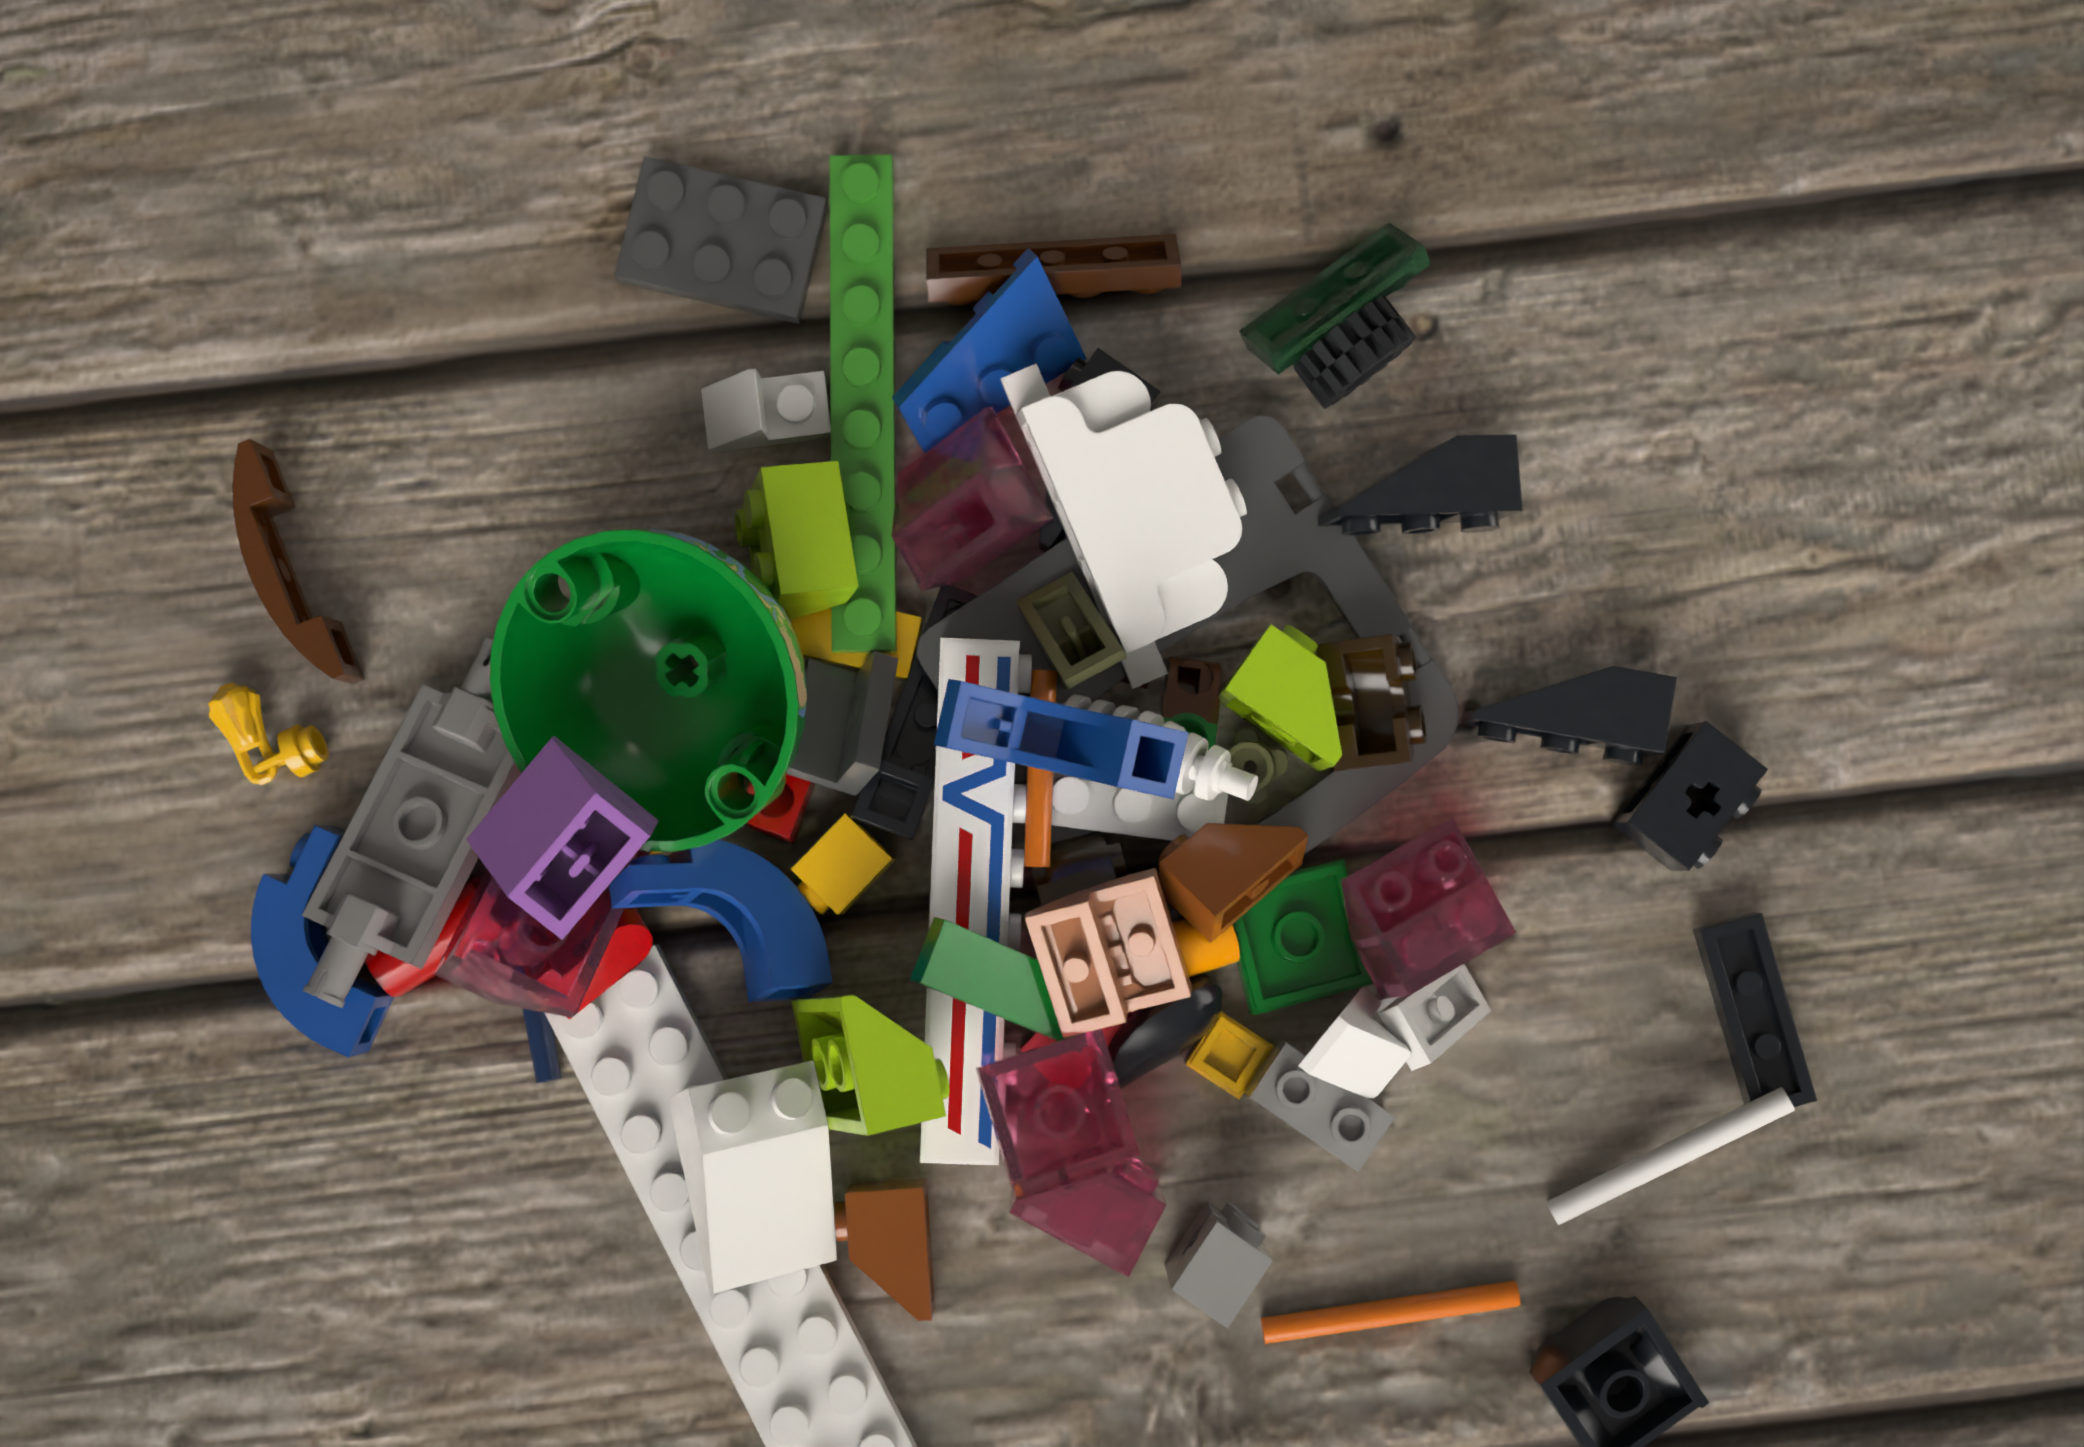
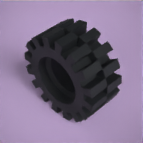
M1381 296L1373 303L1371 301L1366 304L1358 313L1355 312L1350 315L1340 326L1337 325L1329 331L1325 338L1317 341L1311 350L1299 358L1300 360L1294 364L1293 369L1320 405L1326 409L1340 401L1343 397L1351 394L1358 386L1363 385L1370 380V377L1384 369L1390 361L1396 359L1403 350L1413 343L1412 341L1416 339V336L1386 296Z

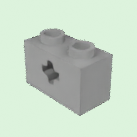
M1277 1037L1272 1044L1274 1047L1244 1092L1252 1100L1357 1172H1360L1395 1117L1366 1097L1309 1075L1298 1066L1306 1055Z
M1207 1201L1164 1264L1171 1290L1228 1329L1273 1261L1262 1242L1266 1235L1258 1229L1260 1224L1229 1202L1226 1203L1221 1211Z

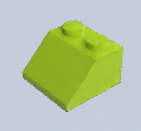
M1270 624L1258 637L1219 692L1218 699L1226 708L1317 772L1333 767L1341 758L1342 750L1326 662L1314 654L1318 645L1303 632L1288 624L1280 631Z

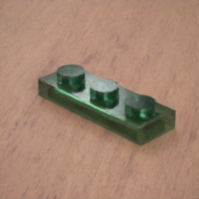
M1389 222L1239 330L1247 349L1279 375L1288 367L1298 362L1299 358L1311 350L1317 341L1325 338L1329 331L1337 325L1340 326L1350 315L1355 312L1358 313L1371 301L1373 303L1377 298L1381 296L1387 297L1392 292L1403 288L1410 279L1430 266L1431 263L1425 247Z

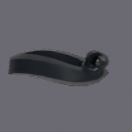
M1199 974L1189 977L1192 984L1191 997L1140 1009L1127 1019V1022L1113 1036L1102 1061V1074L1112 1090L1118 1091L1141 1076L1179 1056L1201 1040L1213 1025L1222 1008V989L1217 984H1214L1210 976Z

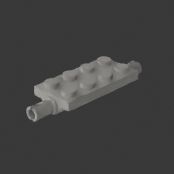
M484 638L481 644L482 647L460 689L453 687L451 693H443L422 684L302 914V916L328 927L326 934L332 936L307 985H304L302 991L343 1008L344 1000L369 953L375 956L378 950L419 969H423L479 858L467 842V837L521 775L504 743L494 713L490 687V658L493 640Z

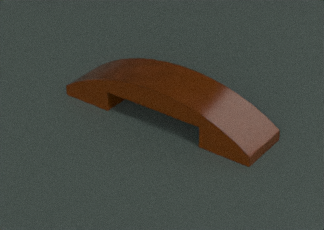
M252 439L238 443L232 484L235 526L241 553L259 598L283 635L315 667L335 680L351 684L365 680L342 622L323 615L312 617L273 520L274 516L296 508L274 452Z

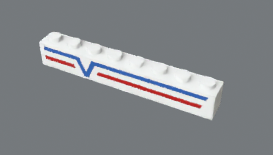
M940 638L937 728L948 679L964 681L1014 694H1030L1032 655L1019 654L1020 641ZM936 746L929 929L934 917L945 919L1020 952L1021 914L1009 913L1010 888H1022L1024 849H1011L1012 823H1025L1027 785L1014 784L1015 763ZM927 987L925 1043L933 1048L935 1059L939 1058L945 1066L949 1080V1096L947 1099H943L946 1117L921 1123L920 1163L999 1165V1146H1012L1013 1107L1001 1106L1002 1081H1015L1016 1042H1004V1019Z

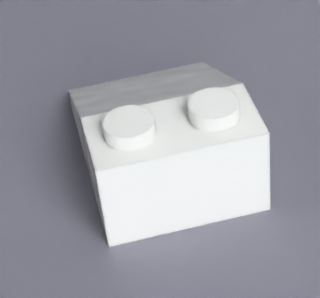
M813 1060L688 1088L668 1098L710 1294L837 1260L829 1130Z

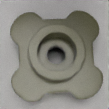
M1242 729L1236 732L1233 737L1234 746L1229 750L1231 755L1230 762L1232 767L1246 771L1245 763L1251 760L1256 763L1257 768L1251 774L1258 776L1257 787L1251 799L1244 801L1252 805L1260 804L1267 799V788L1274 778L1287 771L1289 760L1284 751L1280 749L1272 750L1260 742L1259 735L1255 730Z

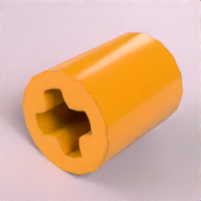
M1185 918L1172 922L1189 977L1240 961L1239 944L1233 925L1210 943Z

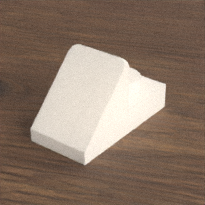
M756 368L747 369L701 389L707 444L710 453L831 438V410L827 376L824 371L761 378Z
M1460 955L1444 962L1380 999L1383 1004L1377 1010L1387 1030L1409 1047L1411 1054L1406 1062L1411 1071L1431 1064L1492 1011Z
M1362 987L1298 1066L1309 1075L1363 1097L1375 1098L1408 1060L1411 1051L1409 1047L1372 1018L1383 1002Z

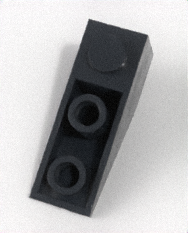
M1517 434L1457 435L1429 449L1318 517V525L1341 526L1342 535L1376 534L1381 532V525L1401 524L1402 534L1432 533L1441 530L1440 523L1459 522L1461 532L1464 533L1486 532L1499 529L1500 519L1523 511Z
M1611 666L1462 714L1461 724L1478 726L1477 737L1482 739L1515 743L1517 734L1541 738L1540 748L1544 750L1579 754L1580 745L1604 749L1603 760L1627 765H1642L1643 756L1648 757L1665 753L1677 677Z

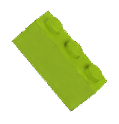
M854 994L805 997L791 1000L803 1062L814 1061L828 1129L869 1136L946 1117L943 1099H947L949 1096V1080L943 1062L939 1058L935 1059L932 1047Z

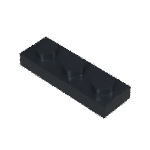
M1753 912L1693 929L1744 1105L1780 1087L1784 1089L1794 1107L1818 1101L1762 913Z

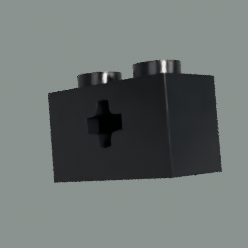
M1704 721L1687 725L1611 824L1670 871H1690L1693 866L1699 869L1720 848L1723 840L1718 836V833L1732 816L1736 819L1740 818L1757 801L1762 792L1757 783L1768 769L1709 722ZM1686 790H1700L1695 799L1696 803L1702 808L1700 812L1688 813L1686 811L1692 802L1689 796L1685 794Z

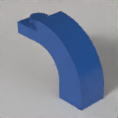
M948 679L934 745L1174 800L1189 733L1134 719L1070 707L964 681Z
M314 825L312 832L305 833L293 849L289 862L290 867L294 868L291 876L288 874H263L256 891L251 917L253 958L265 991L284 1018L311 1040L349 1058L369 1052L394 997L387 994L380 986L358 976L344 1000L343 1008L302 991L329 943L326 926L302 916L345 833V830L336 826Z
M716 840L705 846L672 852L669 856L647 855L632 859L629 865L609 884L612 909L687 906L704 911L720 921L731 933L739 947L744 966L748 1003L811 997L832 984L826 941L814 911L806 898L781 870L768 860L746 848L726 841Z

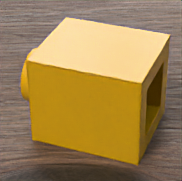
M845 813L791 870L802 880L797 888L816 911L823 915L831 908L837 915H841L860 898L896 858L857 820L851 819V815Z

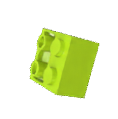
M829 461L761 467L750 490H745L742 509H736L735 511L737 541L740 547H748L751 571L770 589L784 608L789 620L846 604L859 586L839 462Z

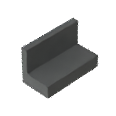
M874 651L857 673L808 658L804 665L807 685L805 727L797 755L787 772L788 775L854 796L863 789L880 769L898 658Z

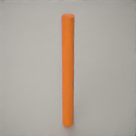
M1512 1280L1261 1317L1260 1323L1264 1344L1519 1307L1520 1294L1516 1281Z

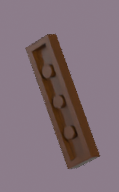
M1176 234L926 248L928 302L945 301L953 305H965L977 299H982L988 291L994 295L1017 270L1013 264L1028 248L1038 257L1056 295L1070 294L1075 297L1087 298L1096 296L1101 292L1132 290L1141 294H1152L1164 288L1181 287V261Z

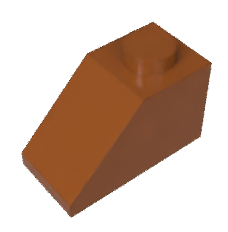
M1206 823L1191 837H1188L1186 834L1176 837L1161 853L1158 860V877L1165 900L1212 943L1302 865L1309 835L1300 827Z
M927 1178L850 1183L845 1192V1201L835 1202L837 1241H848L849 1260L918 1321L932 1320L935 1311V1293Z

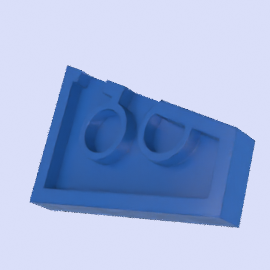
M1029 248L1013 264L1017 270L993 295L988 291L973 308L976 312L975 316L952 341H943L892 396L917 444L926 456L1011 405L1000 381L1001 378L1037 364L1046 384L1068 371L1077 358L1087 359L1038 257Z

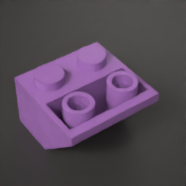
M553 736L466 840L506 896L562 940L648 840L659 820L558 738Z

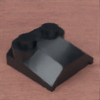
M1636 1296L1628 1298L1611 1297L1599 1302L1543 1342L1534 1353L1529 1373L1534 1382L1549 1400L1580 1447H1644L1698 1407L1702 1409L1709 1404V1401L1648 1308Z

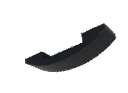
M942 583L922 635L929 628L978 597V595ZM917 654L885 734L880 769L861 790L851 819L913 841L935 787L936 745H934L937 732L938 690L921 666Z

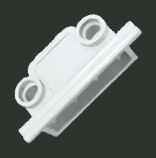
M1037 364L1001 378L1002 386L1098 611L1125 652L1127 658L1120 662L1131 688L1134 689L1168 674L1155 641L1215 614L1221 608L1227 596L1228 584L1223 569L1213 558L1231 551L1238 544L1242 534L1240 517L1247 514L1246 505L1237 484L1232 478L1224 481L1215 457L1221 454V446L1212 424L1207 418L1199 420L1190 408L1182 404H1167L1150 411L1151 401L1145 385L1136 376L1123 371L1105 373L1054 396H1050Z

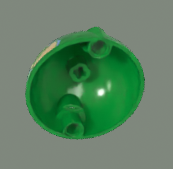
M656 528L608 530L576 538L549 552L527 571L511 592L497 622L490 658L492 701L504 743L519 771L522 773L548 741L555 736L659 820L651 836L639 850L647 852H677L705 846L735 832L782 793L786 784V774L797 755L805 727L807 685L804 658L796 632L784 608L770 589L744 564L720 549L680 532ZM559 576L569 586L570 599L564 596L559 588ZM693 657L699 665L697 668L691 662ZM744 776L751 781L755 794L744 790Z

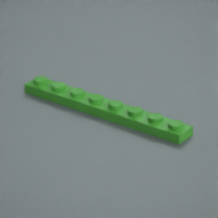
M892 154L830 155L831 461L839 462L859 586L846 604L832 607V652L873 653L877 651L880 653L897 652L896 404L892 399V396L895 394L894 162Z

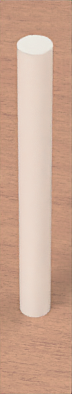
M1780 1087L1546 1201L1555 1221L1560 1225L1795 1111L1794 1106L1784 1089Z

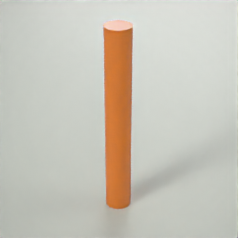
M1031 670L1030 697L1056 703V671ZM1029 766L1027 767L1024 866L1050 867L1053 772Z

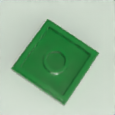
M1344 859L1292 872L1232 924L1240 950V961L1236 963L1250 1015H1257L1376 984Z

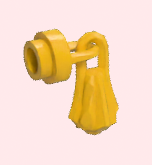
M232 682L220 686L208 702L210 708L209 718L229 741L244 775L251 783L264 785L273 781L278 773V768L287 765L296 776L305 777L320 770L321 762L329 758L327 743L321 732L313 725L304 728L296 724L280 731L278 734L280 752L274 754L263 724L260 695L255 693V690L248 688L247 685H237ZM259 747L263 759L253 767L247 751Z

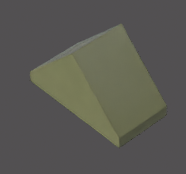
M1072 571L1016 601L1051 669L1056 671L1057 680L1063 690L1070 689L1127 658L1123 648Z

